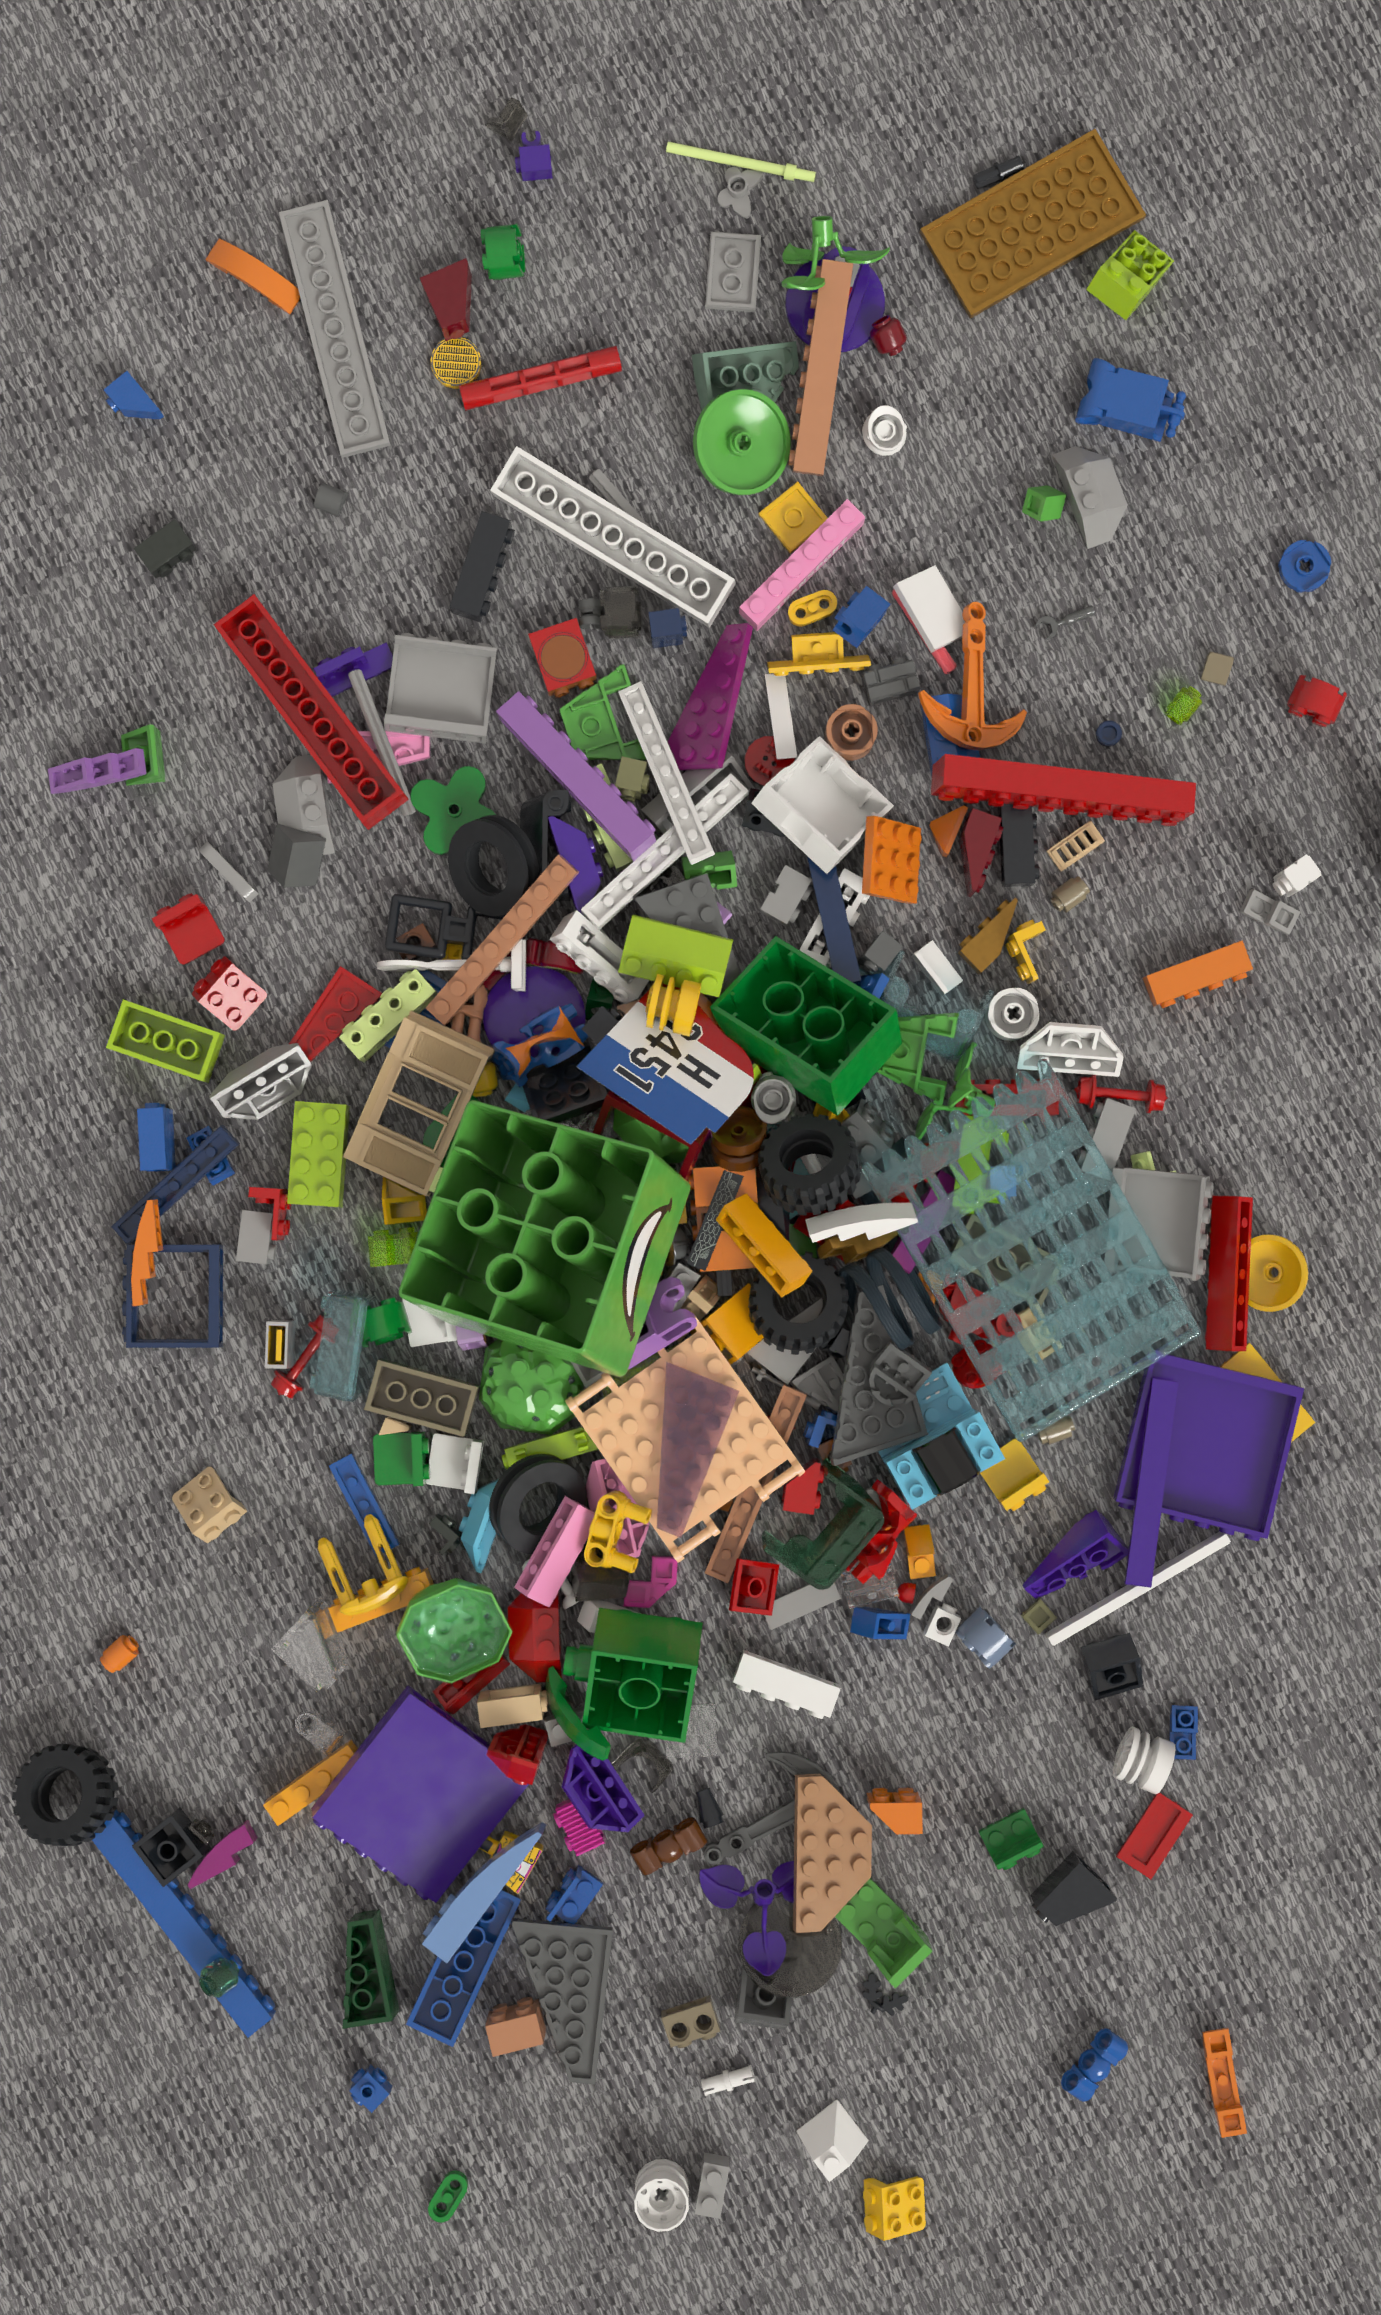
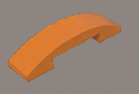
M218 239L205 259L224 273L231 274L268 298L269 302L288 314H291L301 299L298 288L255 257L224 240Z
M1222 2028L1202 2032L1204 2055L1220 2136L1224 2138L1247 2134L1243 2107L1240 2104L1233 2066V2051L1229 2029Z

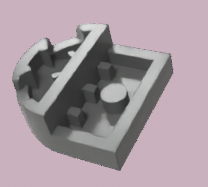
M890 1340L870 1366L869 1384L871 1392L877 1400L889 1406L901 1403L908 1404L916 1398V1392L932 1374V1370L905 1350L898 1348Z

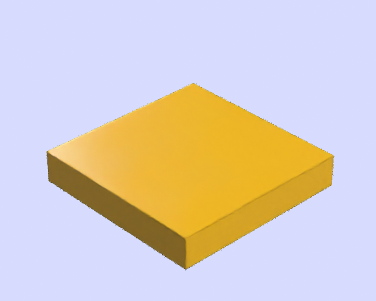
M796 482L758 513L790 554L802 545L828 519L799 482Z

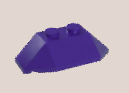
M554 816L548 817V824L558 855L561 854L579 871L568 887L575 909L584 916L581 909L593 899L601 884L600 878L604 877L600 863H595L592 853L596 852L591 837L587 838L584 832Z
M578 1745L571 1748L561 1787L587 1827L590 1829L629 1832L645 1815L608 1759L602 1761L595 1758Z

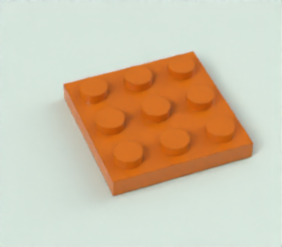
M866 816L862 894L906 904H917L921 843L920 827L878 816Z

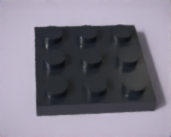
M590 1045L558 1064L548 1068L544 1064H540L527 1073L528 1080L522 1087L533 1117L559 1123L603 1106L607 1095L605 1086L577 1068L578 1064L591 1052Z

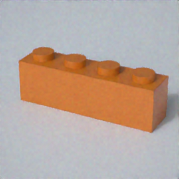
M1242 940L1143 977V981L1152 1005L1160 1004L1162 1009L1176 1004L1175 998L1183 995L1185 1000L1200 995L1198 990L1208 987L1209 991L1222 987L1224 986L1222 981L1232 978L1233 982L1248 977L1246 972L1253 970Z

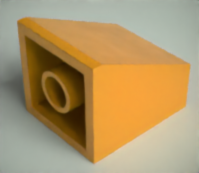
M749 1283L700 1321L730 1365L739 1360L764 1338L762 1334L758 1335L754 1330L755 1325L749 1317L750 1310L748 1304L751 1288ZM695 1328L690 1331L691 1335L697 1332Z

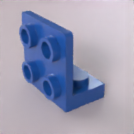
M580 1865L575 1870L571 1868L562 1879L561 1890L557 1891L555 1889L548 1898V1904L545 1909L547 1910L546 1919L549 1922L557 1915L567 1923L575 1924L602 1887L603 1882Z

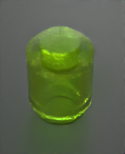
M1191 686L1188 689L1182 687L1167 706L1168 710L1165 712V715L1181 726L1183 722H1188L1202 704L1200 699L1202 695Z

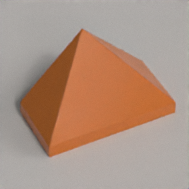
M964 805L931 821L929 825L943 857L947 858L967 812L968 807Z

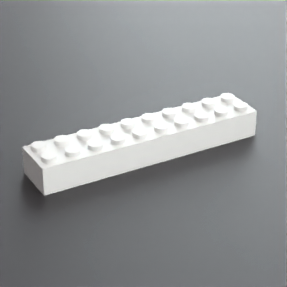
M517 446L490 490L493 496L674 607L679 608V610L709 628L736 585L735 579Z

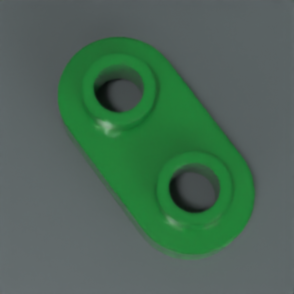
M454 2170L444 2176L428 2206L429 2216L434 2221L446 2222L454 2214L468 2188V2179L464 2173ZM451 2181H459L460 2186L456 2188L451 2185ZM443 2202L446 2204V2208L441 2210L437 2207V2204Z

